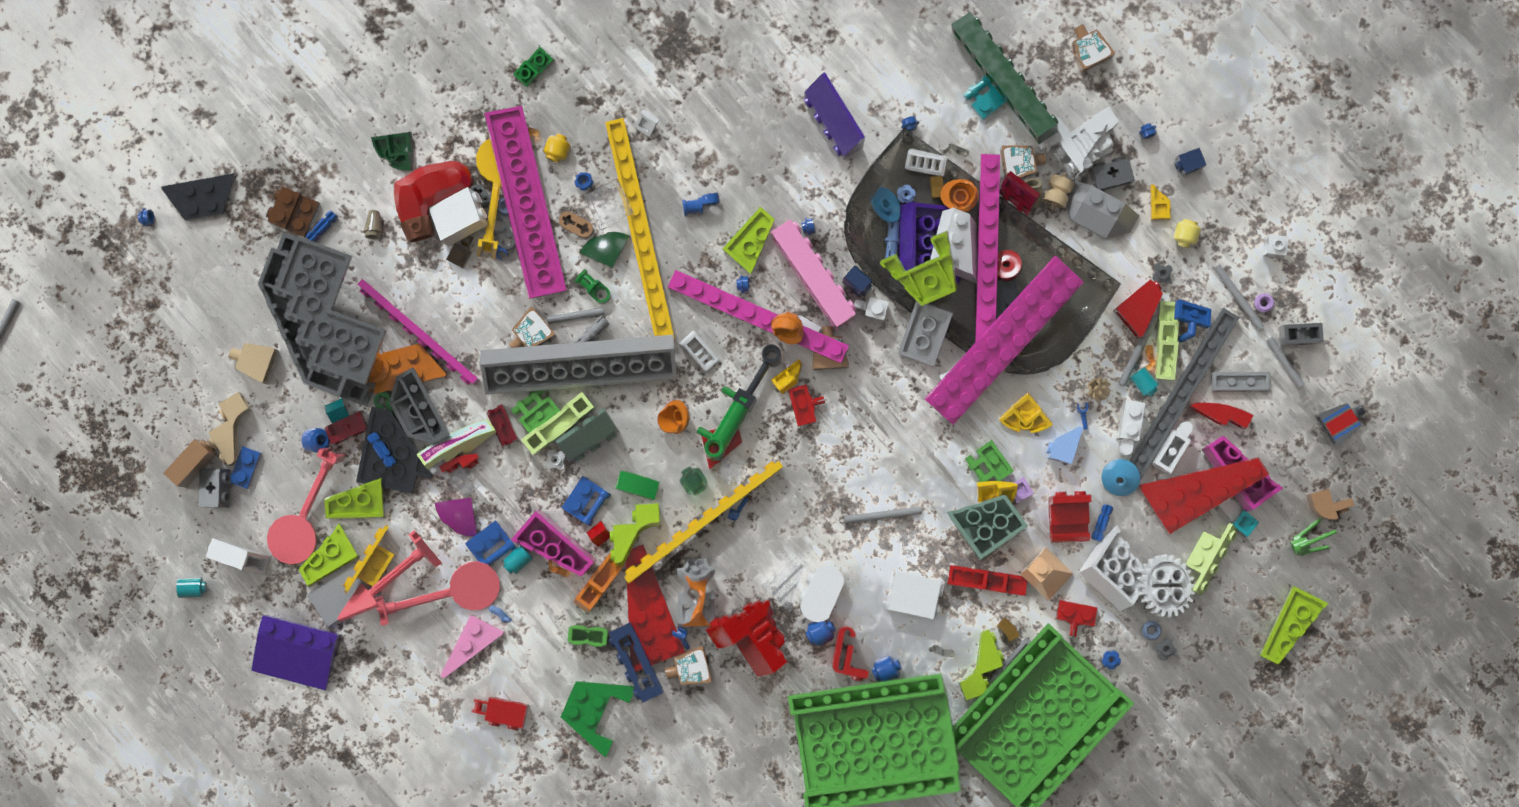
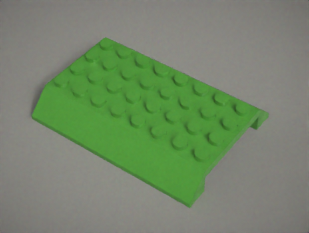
M1049 623L953 725L957 752L1016 807H1040L1135 704L1063 639V636Z
M942 673L788 696L790 713L794 715L806 789L803 793L805 807H851L961 791L960 767L948 694Z

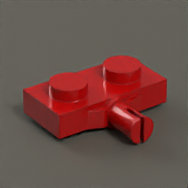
M807 384L789 389L788 392L797 426L816 422L814 406L825 404L824 396L812 399Z
M1059 600L1055 620L1071 624L1068 636L1077 637L1078 626H1095L1098 607Z

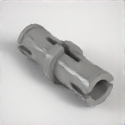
M601 315L590 327L585 328L586 331L574 343L596 340L598 335L609 325V322Z

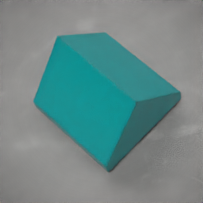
M343 398L324 405L331 423L350 416Z

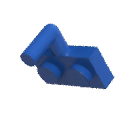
M1180 299L1175 301L1174 319L1188 323V332L1178 336V341L1183 343L1196 335V326L1205 329L1211 327L1212 309Z

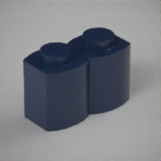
M853 266L842 281L858 297L861 295L865 297L873 287L871 285L872 280L857 266Z

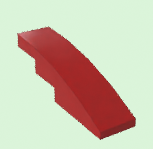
M950 565L947 584L1026 596L1028 581L1019 575Z

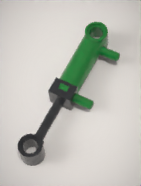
M770 344L763 348V364L746 391L739 388L735 392L726 386L722 388L721 392L732 398L733 402L715 432L711 433L701 426L697 429L699 435L708 439L704 446L708 459L712 461L722 459L726 448L740 425L757 402L756 397L753 396L754 391L769 367H776L780 364L781 351L776 345ZM773 352L777 354V357L770 360L767 358V355ZM712 446L720 448L716 454L710 453L709 450Z

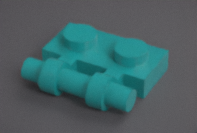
M985 75L981 78L980 82L975 86L971 85L968 91L963 94L967 101L971 97L976 100L971 104V107L982 121L1006 103ZM986 86L989 91L981 96L979 91Z

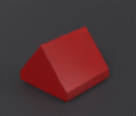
M602 520L586 532L590 540L597 547L610 538V531Z

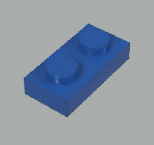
M242 446L231 475L230 483L248 489L262 453Z

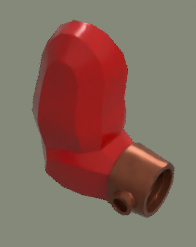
M451 160L422 166L394 183L395 207L401 221L400 226L408 243L419 242L434 236L432 218L429 215L430 207L474 185L470 169L462 162Z

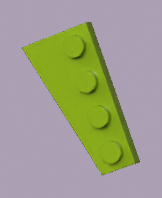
M1292 586L1259 656L1279 664L1329 603Z

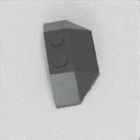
M412 367L396 376L390 405L407 437L434 444L449 436L450 433L445 421L415 368Z

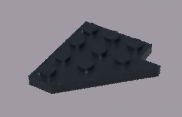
M371 407L356 482L366 484L382 478L383 488L413 494L417 475L427 478H433L434 475L430 469L423 465L417 456L418 450L411 439L407 437L392 410ZM374 432L378 434L379 440L384 443L390 452L389 455L396 462L389 468L384 465V460L380 459L372 447L374 445L370 444L367 439Z

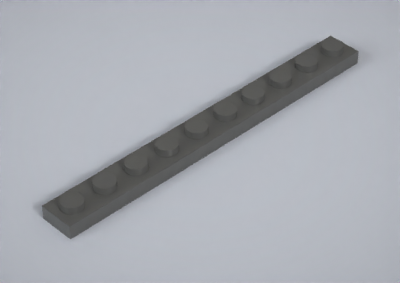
M1222 308L1131 456L1129 461L1138 468L1140 480L1240 317L1227 309Z

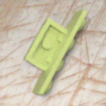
M1229 523L1221 539L1203 532L1186 562L1187 567L1201 573L1193 587V591L1200 596L1203 592L1207 591L1211 577L1217 573L1221 559L1226 557L1230 543L1237 537L1238 530L1233 524Z

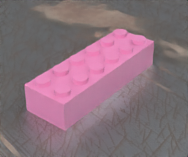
M789 219L771 232V238L836 331L855 318V310L857 309L851 300L847 302L844 297L846 293L840 285L836 286L834 283L835 277L829 269L825 270L822 266L823 260L820 255L813 253V246L809 239L802 237V230L796 221L793 223Z

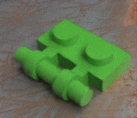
M545 390L529 392L530 395L522 401L519 400L516 406L511 409L514 415H517L520 411L523 412L524 416L518 420L528 433L547 422L560 411L549 396L544 400L540 398L545 393ZM535 400L538 405L529 411L526 407Z
M992 440L975 451L980 458L974 460L972 455L965 458L969 464L968 468L971 471L973 470L979 478L978 482L989 481L992 477L996 481H1001L1014 471ZM981 463H984L990 471L986 475L979 467Z

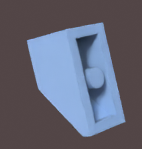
M1079 426L1049 442L1046 453H1048L1047 458L1071 465L1083 427Z

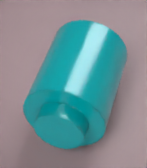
M1145 366L1130 377L1143 396L1147 394L1150 397L1158 391V382Z
M519 545L503 560L505 563L503 567L510 574L513 572L517 574L533 557L523 546Z
M203 578L178 579L176 583L178 598L203 597L204 593L207 592V583L203 581Z

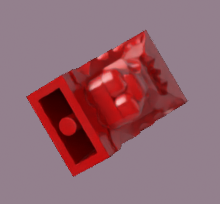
M769 600L750 602L742 607L743 611L741 613H735L732 616L724 615L721 618L717 617L709 623L710 627L705 631L717 649L736 644L757 677L773 674L788 663L784 654L780 651V648L785 644V636L776 628Z

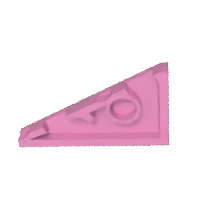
M471 615L440 676L443 678L447 677L502 636L504 631Z

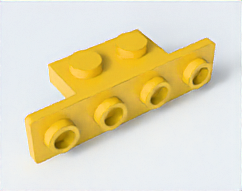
M387 525L383 529L379 528L374 535L376 541L373 545L369 544L363 553L366 557L363 561L359 560L353 570L356 572L353 577L348 576L343 584V587H345L343 593L347 594L356 579L373 587L381 578L394 557L393 553L378 545L389 528Z

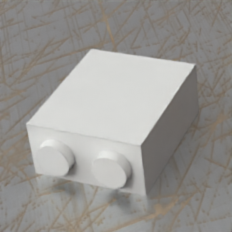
M467 187L429 208L440 241L450 246L488 226L486 221L487 214L481 207V197L476 191L474 192Z
M895 571L887 609L934 619V616H938L940 605L937 604L938 597H942L944 586L941 585L942 581Z

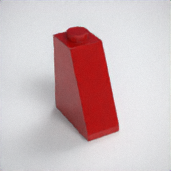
M1151 279L1113 310L1137 339L1144 335L1163 295L1160 284Z

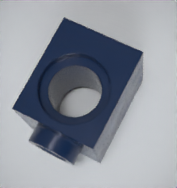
M1200 147L1178 155L1175 158L1176 162H1174L1177 172H1180L1182 176L1203 169L1207 165Z

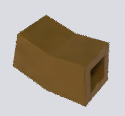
M940 175L929 176L932 199H940L943 177Z
M1003 617L996 625L1005 634L1009 642L1020 636L1016 627L1006 617Z

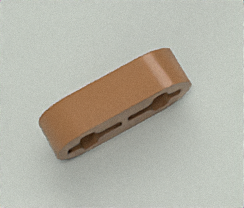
M564 212L560 215L559 223L565 230L584 239L591 237L593 234V226L589 221L571 212ZM569 216H571V221L574 222L575 225H572L570 223H568L567 226L564 225L565 222L563 218H568ZM580 225L584 227L585 225H588L587 228L590 231L588 233L585 232L584 234H581L582 231L577 226Z

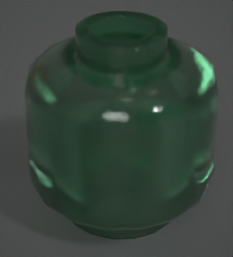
M689 466L681 472L682 476L679 482L687 494L696 496L707 488L708 480L700 468Z

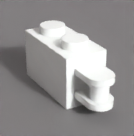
M1125 400L1122 403L1116 438L1121 440L1119 451L1122 455L1131 454L1134 442L1139 441L1145 403Z
M1190 422L1181 423L1176 431L1173 430L1169 433L1151 465L1166 474L1172 473L1191 441L1187 438L1193 429Z

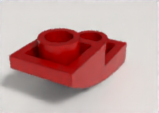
M478 454L459 456L443 463L439 468L444 474L455 472L459 468L457 466L459 464L464 469H472L479 464L478 460L481 457Z

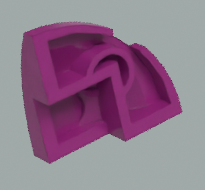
M472 497L435 503L438 516L454 532L465 536H475L477 534Z

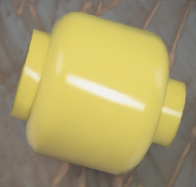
M1183 219L1182 222L1177 223L1173 238L1179 242L1178 246L1189 248L1190 245L1198 243L1201 228L1197 226L1198 222Z

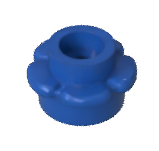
M915 116L904 118L901 121V128L906 130V132L914 131L917 129L919 121L916 120Z
M1151 123L1145 124L1141 127L1139 134L1143 139L1151 138L1157 134L1155 129L1157 126H1152Z
M587 172L577 174L574 181L577 188L579 187L580 190L586 191L592 187L593 180L591 174Z
M142 208V211L138 213L139 223L146 227L153 224L155 221L154 212L151 209Z
M805 217V222H801L803 232L808 233L810 236V234L816 233L812 218L807 219Z
M740 275V279L736 280L737 290H741L743 294L744 292H749V277Z
M1106 651L1103 654L1102 664L1108 669L1113 670L1116 669V666L1120 665L1121 658H1119L1118 652Z

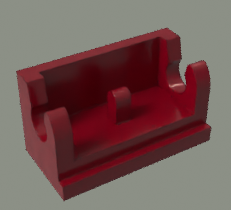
M503 404L487 411L488 418L497 431L496 435L502 448L520 440Z
M358 411L325 426L324 429L327 432L331 445L335 446L366 432L368 425L362 411Z

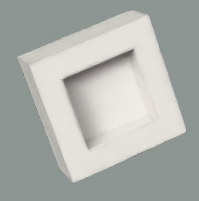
M643 110L634 127L650 137L659 119Z

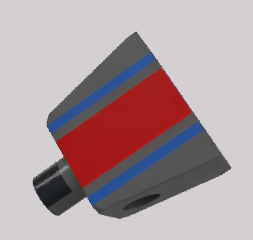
M1345 403L1316 414L1315 418L1333 447L1342 444L1361 427L1358 418L1366 413L1360 404L1351 409L1349 404Z

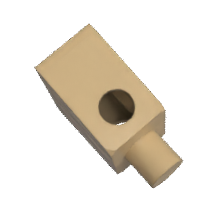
M244 343L242 350L232 347L228 358L237 361L235 369L261 383L267 384L279 350L272 347Z

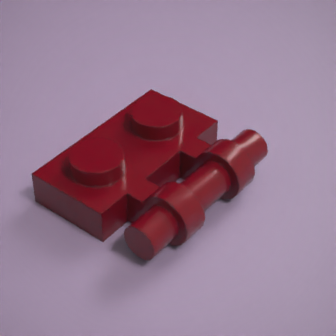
M1012 171L1005 176L999 190V194L1003 196L1006 202H1011L1020 213L1024 212L1027 216L1032 212L1031 208L1034 207L1040 196L1039 192Z

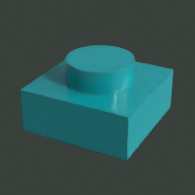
M1243 510L1232 524L1241 534L1248 537L1259 521Z

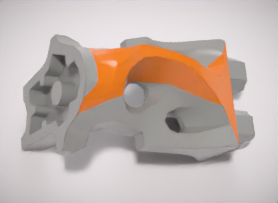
M686 557L684 567L677 568V575L684 580L685 585L683 593L678 594L677 624L687 630L688 634L693 633V626H700L701 633L707 634L705 630L710 627L709 623L715 619V592L711 590V592L706 593V586L714 576L715 568L708 565L707 558L693 559ZM696 590L699 593L698 597L693 595L690 591ZM708 598L710 600V604L706 607L704 605V601ZM688 603L689 608H684L683 604Z

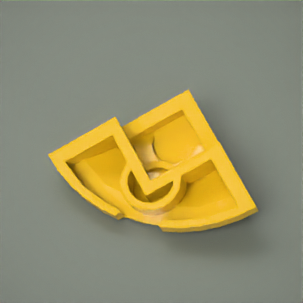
M1029 392L999 418L1003 425L1017 432H1020L1021 429L1030 430V433H1036L1053 425L1047 414Z
M1003 481L976 482L977 502L981 503L1006 495L1010 502L1013 503L1018 485L1017 483Z

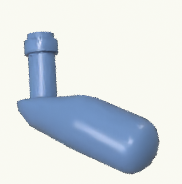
M494 605L489 607V612L497 615L503 623H510L512 621L502 609Z

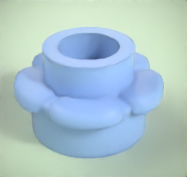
M903 185V187L897 190L898 200L902 203H911L916 195L915 190L910 185Z

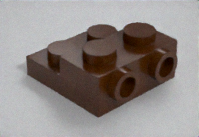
M282 186L281 190L277 189L275 192L274 200L276 202L274 206L269 207L266 213L267 222L305 238L320 203Z

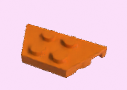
M420 343L382 353V356L389 363V373L383 381L375 383L374 394L392 391L396 376L412 367L415 368L423 382L447 377V374Z

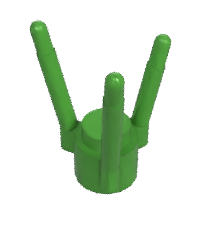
M1319 518L1301 533L1293 536L1294 540L1290 544L1297 556L1329 549L1328 545L1308 548H1310L1311 544L1336 534L1337 530L1309 541L1306 537L1302 538L1322 521Z

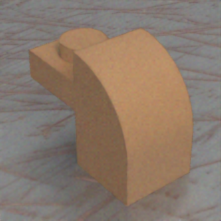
M1329 489L1306 495L1312 512L1317 517L1325 520L1338 519L1336 511L1338 514L1350 511L1349 507L1354 506L1352 498L1333 503Z

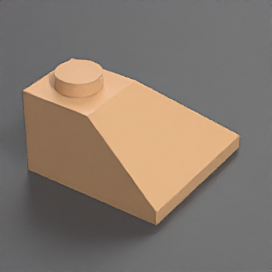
M1045 547L1023 570L1021 575L1049 601L1073 573Z

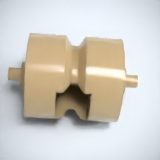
M1063 173V176L1051 175L1048 184L1050 190L1044 193L1042 201L1051 205V210H1054V207L1066 208L1069 199L1067 193H1071L1075 185L1072 180L1066 178L1067 174Z

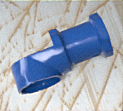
M719 193L704 194L696 200L686 201L682 199L684 216L698 212L703 214L702 206L720 203Z

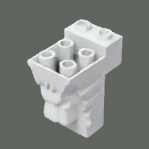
M1106 107L1070 132L1059 117L1057 118L1059 122L1057 124L1058 132L1041 144H1038L1041 150L1045 149L1047 153L1054 149L1055 157L1059 161H1063L1066 165V172L1069 176H1074L1076 179L1090 169L1093 163H1096L1101 157L1112 153L1113 141L1109 132L1116 127L1119 121L1111 109Z

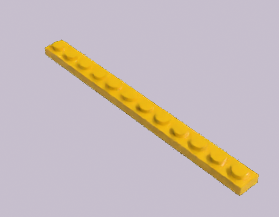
M624 118L605 122L654 336L673 335L674 338Z

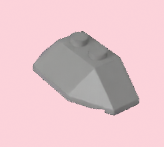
M1072 180L1075 185L1072 192L1067 193L1069 199L1066 205L1072 222L1104 239L1131 232L1139 217L1126 203L1092 185Z

